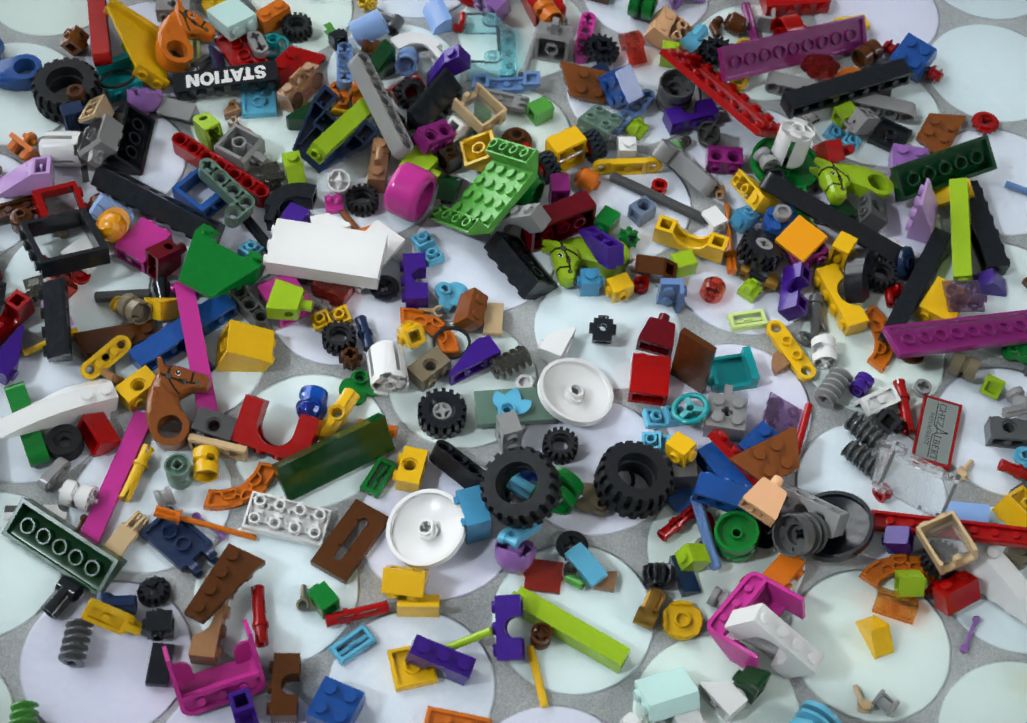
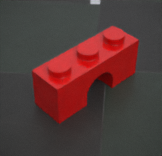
M18 289L4 300L5 309L0 316V345L35 312L32 299Z

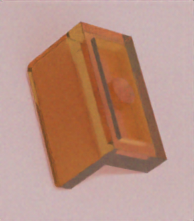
M878 586L872 612L913 625L919 608L918 598L899 597L895 591Z

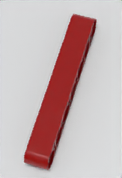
M87 0L91 50L95 67L113 64L108 15L103 12L107 5L106 0Z
M178 132L172 136L173 149L176 155L196 168L199 167L201 159L211 158L253 196L255 206L265 208L264 203L270 195L267 185L187 134Z

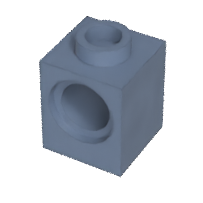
M644 195L629 205L627 217L638 227H641L655 217L657 206L653 200Z

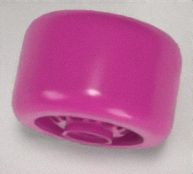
M410 162L401 164L392 175L384 195L385 209L389 213L408 222L418 221L428 209L436 189L435 175Z

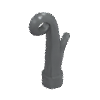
M814 293L809 295L810 333L800 331L797 334V340L802 346H811V339L819 335L820 326L823 332L826 333L828 331L822 312L824 296Z

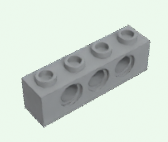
M784 482L781 488L787 492V496L780 513L805 512L806 506L808 512H814L821 517L822 515L825 517L828 538L833 539L843 535L850 515L849 512Z

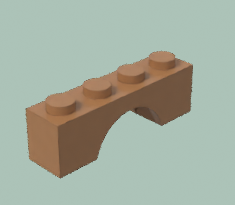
M234 595L230 596L214 614L213 621L207 629L192 635L188 654L191 663L217 666L218 658L221 659L223 654L221 641L222 638H226L227 634L225 621L230 618L231 613L229 601L230 599L233 600Z

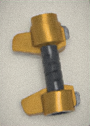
M749 264L742 265L739 271V278L746 281L748 278H754L762 283L764 291L777 290L780 281L777 280L778 274L772 272L766 277L753 271L754 268H749Z

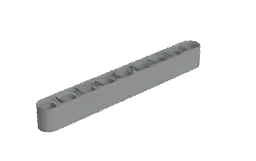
M771 71L767 76L765 90L768 93L782 96L788 90L815 84L819 81ZM879 94L851 101L857 107L871 109L880 119L884 117L893 122L911 124L915 118L916 105L910 101Z

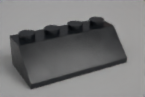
M445 67L407 110V125L410 130H417L418 127L444 118L446 119L447 116L453 113L451 110L453 100L457 98L459 101H462V87L448 68Z
M126 102L117 108L113 115L114 119L124 125L122 138L117 145L118 150L114 155L108 156L102 164H108L127 175L141 176L144 172L155 120Z
M497 231L484 246V249L488 252L487 256L496 262L499 271L508 277L507 281L516 287L517 293L521 298L536 300L558 287L518 236Z
M59 277L43 282L42 289H39V298L43 300L44 308H40L41 319L45 320V327L41 328L42 338H46V346H43V356L47 357L49 363L73 361L68 285L65 277Z

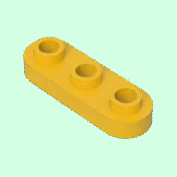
M124 335L114 337L83 362L80 367L81 375L89 380L97 378L103 368L108 369L131 349L130 339ZM119 341H122L124 343V347L122 349L117 347V343ZM105 353L109 355L107 361L102 359V355ZM88 366L94 368L93 373L89 374L86 371Z

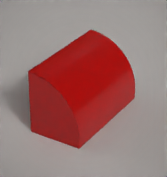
M104 412L82 415L76 428L81 432L83 440L93 457L105 455L120 444L121 440Z

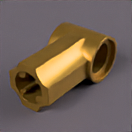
M656 587L649 589L642 606H639L635 614L634 624L653 631L659 617L658 613L666 598V594L661 589Z

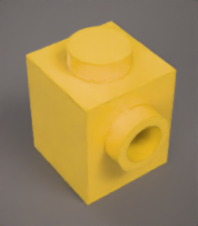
M627 272L607 278L604 292L606 297L611 299L612 303L622 302L627 298L633 297L635 285Z
M677 431L665 443V456L669 457L672 462L685 467L689 462L695 460L697 456V443Z

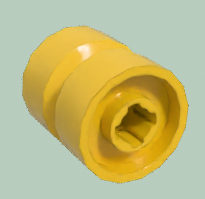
M201 445L194 448L192 457L193 479L199 482L217 480L219 478V450L211 445Z

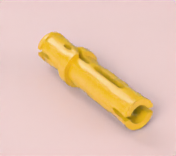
M143 444L137 459H134L132 463L133 468L118 496L121 501H123L127 494L124 502H131L143 472L148 469V461L154 452L152 446H150L146 453L148 445Z

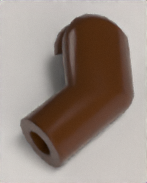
M716 16L709 24L713 37L717 35L720 38L722 35L719 28L722 26L724 19L721 16Z

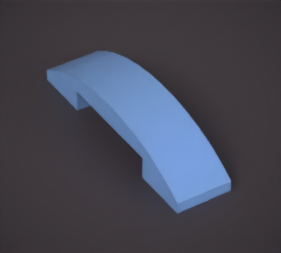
M540 71L523 72V77L489 78V74H472V90L475 89V85L478 82L485 88L513 94L531 91L541 86Z

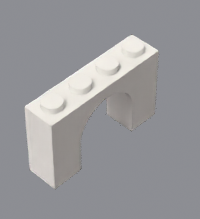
M764 603L733 610L724 626L738 640L758 637L778 646L780 649H778L770 667L784 679L816 674L824 658L823 654Z

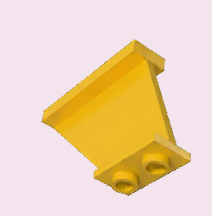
M110 0L103 12L111 17L135 66L132 75L152 88L164 91L170 81L167 79V70H164L156 59L155 40L160 27L118 0Z

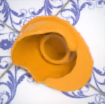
M111 207L99 216L96 226L105 241L110 243L118 242L128 232L130 217L125 209Z

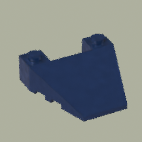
M326 85L313 98L303 126L292 148L293 151L299 150L301 158L319 173L367 149L373 143V138H377L380 135L379 130L365 119L357 130L320 165L306 153L315 139L338 120L330 111L340 101L339 96Z

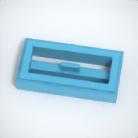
M363 624L330 646L329 651L342 667L375 644L376 639ZM363 632L365 633L363 636L350 643L347 647L337 652L339 648L350 642L352 639H354Z

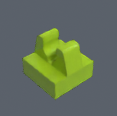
M637 117V120L633 119L628 125L625 134L633 135L636 137V140L640 141L647 133L649 125L645 124L644 119Z
M748 278L737 290V294L753 303L762 293L763 287L759 285V281L752 278L750 280Z
M988 373L979 392L997 400L1006 382Z

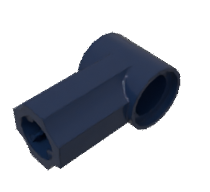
M108 592L95 594V599L131 615H136L137 613L136 595L114 596Z

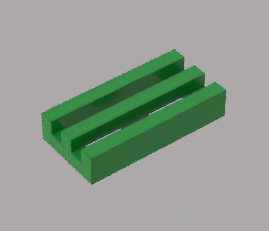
M379 456L361 484L360 491H365L370 496L372 494L374 498L378 499L393 476L394 470L397 469V464ZM381 464H385L379 472V474L377 475L374 482L372 483L371 487H367L371 482L372 478L374 477V475L376 474V472L378 471ZM390 467L389 471L387 472V474H386L385 477L383 478V480H382V482L380 483V485L378 486L377 490H375L376 486L378 485V483H379L380 480L382 479L383 475L385 474V472L387 471V469Z

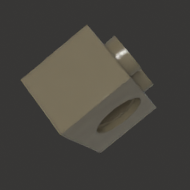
M435 346L407 367L409 380L419 390L424 392L426 389L432 388L439 379L446 377L450 373L451 359Z

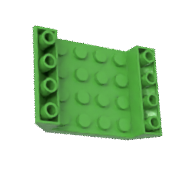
M495 137L484 150L492 161L486 165L482 173L475 178L472 185L464 191L462 197L453 204L452 208L439 204L432 210L428 217L429 220L467 235L492 233L538 178L539 151Z

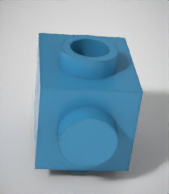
M747 205L735 210L729 224L733 226L736 232L743 234L746 230H751L756 226L761 215Z
M599 268L580 269V275L576 276V287H579L580 297L599 296V289L603 287V276L599 275Z

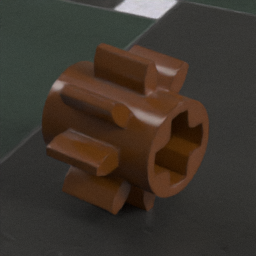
M348 346L345 350H341L339 363L343 364V369L353 371L357 367H361L363 355L359 354L358 348L355 349Z

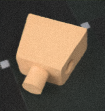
M774 475L771 481L762 477L743 496L738 506L771 527L778 518L787 496V492L781 488L784 484V479L778 475Z

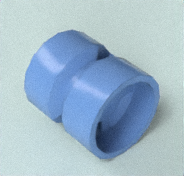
M404 47L399 51L395 61V69L399 75L408 77L415 73L419 62V54L414 48Z

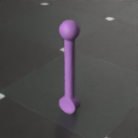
M199 512L192 514V518L205 521L201 518ZM212 530L218 535L220 540L226 539V533Z
M977 615L972 618L973 623L967 638L959 648L963 654L968 652L970 639L976 625L981 621Z

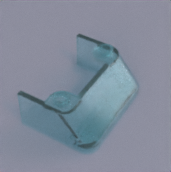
M465 13V34H497V50L485 52L484 60H471V68L466 70V82H472V74H489V78L517 77L515 31L494 13Z

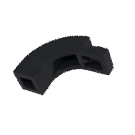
M291 183L273 191L264 203V222L266 223L267 230L271 231L272 225L276 224L277 218H280L290 202L313 210L318 197L317 185Z
M871 249L851 251L846 263L844 276V292L847 303H864L870 297L868 274L871 264L879 258L878 251H871Z

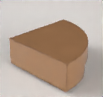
M236 99L230 101L226 109H224L225 120L242 114Z
M778 350L773 354L771 360V370L775 376L790 366V362Z
M103 368L100 375L116 384H120L125 380V378L114 374L106 368Z
M617 571L607 572L608 576L595 585L593 590L614 593Z

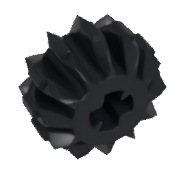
M655 562L643 566L642 582L647 588L656 587L663 590L675 586L677 572L676 568L670 563Z

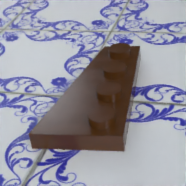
M153 319L142 325L128 323L73 333L86 361L118 335L128 337L132 348L134 345L146 340L150 335L157 333L158 329ZM119 341L117 343V347L122 349L124 347V343L122 341ZM106 353L102 355L103 360L109 358V355Z
M228 543L184 611L185 616L204 625L230 596L232 597L238 592L237 589L248 582L253 577V574L266 564L265 560Z

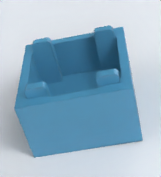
M480 485L457 490L456 496L453 497L454 504H460L464 516L460 522L463 527L466 526L467 532L464 540L467 545L490 539L491 517L485 507V503L481 499L480 494L482 491L480 490Z

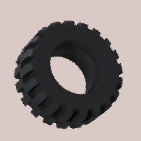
M63 57L61 60L57 58L51 63H45L43 68L40 67L31 82L32 93L38 111L46 119H50L55 123L60 122L64 124L59 105L73 102L68 99L67 94H56L59 90L67 88L72 84L82 85L85 90V97L80 100L82 105H86L92 98L103 95L99 75L95 68L83 60L79 61L78 58L69 59L68 57Z
M633 440L625 441L624 444L619 442L615 446L609 447L606 453L603 454L595 471L593 484L596 488L597 497H601V503L604 506L607 505L609 507L608 510L612 513L616 512L623 518L628 516L629 519H637V517L645 519L648 516L655 515L664 506L674 484V472L672 467H669L670 463L667 458H663V453L659 450L653 449L654 446L650 444L648 446L644 445L641 441L633 443ZM632 471L640 475L647 482L649 488L639 489L628 485L622 480L618 472Z
M515 446V450H511L509 447L504 449L502 455L497 453L494 456L495 460L487 463V471L482 472L481 477L484 479V482H480V490L483 491L480 494L481 499L485 503L487 510L503 524L509 527L512 525L517 529H521L522 526L527 529L533 528V523L538 525L544 523L542 519L546 516L550 518L553 515L551 510L553 508L557 509L559 505L557 498L562 497V491L559 489L562 487V480L559 478L560 474L552 462L539 450L535 451L532 447L528 446L525 449L522 446ZM520 472H534L538 479L534 494L527 501L519 504L507 502L505 489L509 480Z

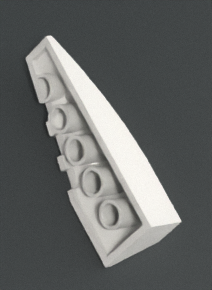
M105 378L65 387L1 418L0 441L78 421L83 414L116 411L119 396L112 381Z
M958 541L953 548H957L960 555L968 552L961 541ZM974 543L978 548V559L957 568L956 571L961 572L965 570L977 577L980 593L985 595L989 602L992 604L995 602L1005 609V613L1009 616H1015L1021 621L1022 625L1027 627V580L996 545Z

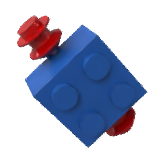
M909 32L900 44L894 45L893 39L887 40L882 47L883 54L889 53V62L903 58L913 72L910 80L918 83L924 73H926V80L933 79V84L940 82L943 78V69L938 71L936 69L937 65L930 67L937 57V49Z

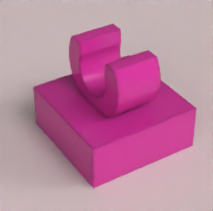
M328 194L324 196L326 213L340 214L344 210L342 195L330 196Z

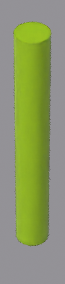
M491 627L447 643L445 646L455 650L493 635Z

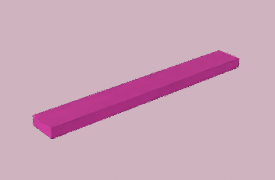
M182 283L175 284V293L190 370L208 375L211 381V387L207 393H195L197 410L202 406L218 412L196 293L193 289ZM214 423V424H211L209 427H214V426H219V425L216 424V423Z
M135 410L96 496L98 503H93L81 530L99 543L117 506L118 496L133 468L132 463L134 459H137L149 433L145 412Z

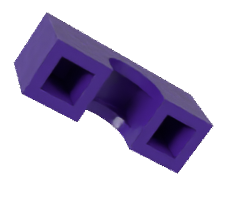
M708 98L696 101L694 113L692 114L684 112L680 105L664 109L662 121L671 136L697 130L699 125L705 121H713L717 124L720 112L713 99Z
M404 253L403 261H399L400 272L404 274V276H400L401 287L405 288V291H401L402 303L405 302L408 308H428L427 283L415 281L426 278L425 253Z
M802 261L783 268L778 312L787 321L807 316L809 300L800 291L811 286L812 270Z
M520 594L494 595L495 601L491 602L492 614H495L492 632L493 635H496V644H493V656L497 657V661L500 662L524 661L525 639L522 637L513 638L507 630L508 624L512 619L524 617L523 596Z
M416 634L405 662L422 669L428 666L438 668L445 673V679L464 686L471 676L476 659Z
M249 687L227 694L235 723H259Z

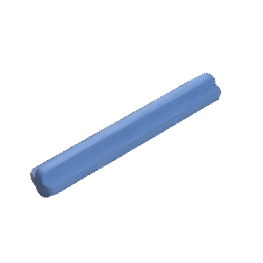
M691 500L702 543L705 544L712 561L709 564V568L713 571L719 570L722 565L705 505Z

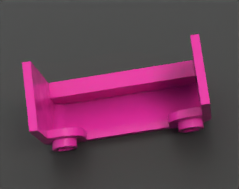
M758 572L747 574L707 622L708 633L730 661L743 669L746 666L759 668V656L748 650L743 643L739 642L740 640L724 628L733 610L764 603L778 616H781L786 610L802 620L805 618V598Z
M247 619L243 620L247 640L239 642L234 647L235 660L194 674L191 666L186 662L172 664L167 647H162L179 707L184 715L193 716L229 704L227 694L249 687L251 696L264 690L266 680Z

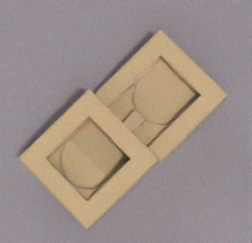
M487 302V308L484 313L483 336L502 337L504 303Z

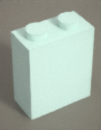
M226 0L206 10L209 24L229 41L259 28L256 13L240 0Z
M683 666L634 680V699L636 703H640L644 716L647 715L652 723L701 708L699 690Z

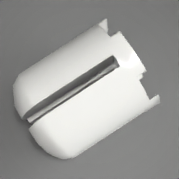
M793 117L792 120L786 121L783 119L771 149V155L775 156L778 161L777 165L782 166L792 141L794 145L786 168L794 169L800 167L804 163L815 136V129L813 132L812 128L808 126V121L801 118Z
M47 131L43 133L38 149L40 157L51 156L53 167H82L88 165L85 160L79 157L77 152L83 132Z
M383 340L371 345L366 353L370 385L374 394L389 396L388 393L400 390V393L405 391L409 387V377L404 348L400 343L392 342L391 340Z

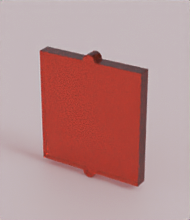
M534 559L532 565L523 573V576H525L524 588L533 592L559 595L561 581L564 578L562 576L563 562Z

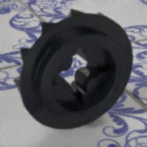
M381 275L378 290L370 289V293L375 297V300L381 299L383 302L388 299L391 301L393 297H397L399 283L391 276ZM381 287H382V288L388 287V291H387V290H384V291L381 292Z
M577 531L562 533L556 540L558 555L562 556L565 561L567 560L564 553L570 550V548H567L569 547L570 540L573 546L581 542L588 549V541L583 534Z
M154 575L151 578L146 577L142 583H139L137 597L140 603L146 607H160L171 596V586L164 577L161 578ZM155 587H157L159 593H153L152 595H150L149 589H154Z

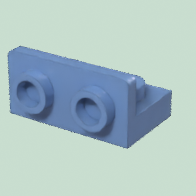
M661 278L656 296V304L665 306L675 304L676 313H680L681 307H684V297H687V286H684L683 278Z

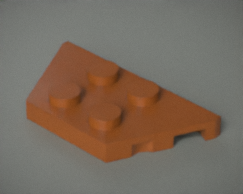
M565 61L560 62L559 66L560 69L562 68L563 79L568 87L567 91L570 98L603 105L606 102V95L600 87L598 79L599 76L607 73L606 71Z
M929 113L915 140L920 145L928 148L929 154L952 146L966 116Z
M793 426L730 457L728 461L732 465L735 464L743 469V472L749 477H753L756 482L762 477L771 481L774 475L783 478L800 468L797 428Z

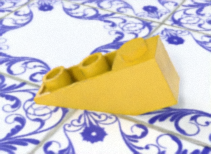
M741 169L737 171L730 182L756 212L765 214L767 208L777 206L779 203L777 198L761 190L758 187L760 183Z

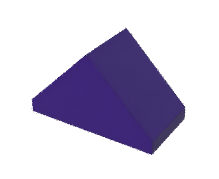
M990 268L973 275V283H969V292L972 294L1006 297V281L994 268Z

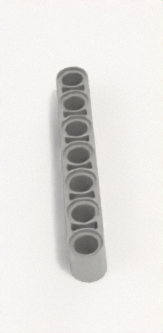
M359 51L348 62V68L391 154L397 160H403L414 149V144L370 57L365 52Z

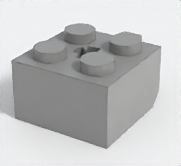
M553 17L552 23L540 21L535 39L534 59L558 64L561 61L568 62L573 27L559 25L560 18Z
M107 113L84 129L77 150L79 157L94 168L99 167L108 156L114 155L117 152V145L122 138L124 125Z
M236 123L214 145L216 154L246 173L254 165L263 169L268 165V158L263 155L266 152L264 139Z
M725 384L723 394L709 392L707 400L710 404V411L704 419L703 437H707L711 431L719 428L728 434L730 441L740 443L745 433L748 398L733 396V385Z

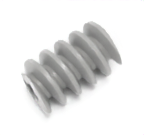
M833 367L814 392L816 402L824 408H834V404L838 402V399L842 397L849 383L853 381L852 375L841 367Z

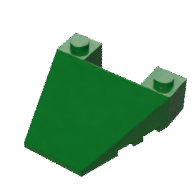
M203 223L193 234L178 282L211 300L228 294L229 290L234 288L239 290L243 285H253L262 277L266 267L263 265L264 256L253 250L244 258L216 243L220 232L212 226Z

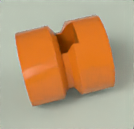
M537 0L535 2L533 10L540 21L552 23L553 17H558L560 22L562 21L563 15L553 0Z

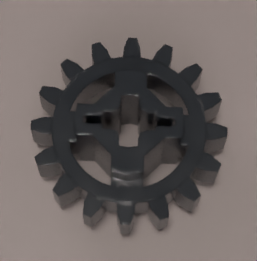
M593 33L585 41L583 51L587 53L586 57H591V62L596 61V64L605 62L611 65L612 62H616L620 54V47L616 46L617 42H613L612 37L607 38V34L601 36L598 33L596 36Z
M717 35L713 39L709 36L708 40L703 39L702 44L699 46L698 54L701 55L702 60L705 59L704 63L709 62L712 66L716 65L719 68L717 48L732 45L733 43L729 44V39L723 40V37L719 39Z

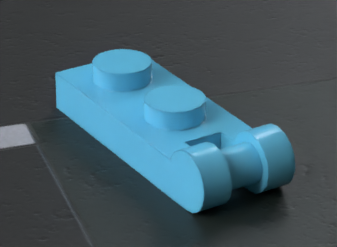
M533 523V528L528 529L524 526L521 529L514 528L512 525L508 526L499 533L497 542L501 544L507 543L510 544V547L518 549L523 541L541 530L542 524Z

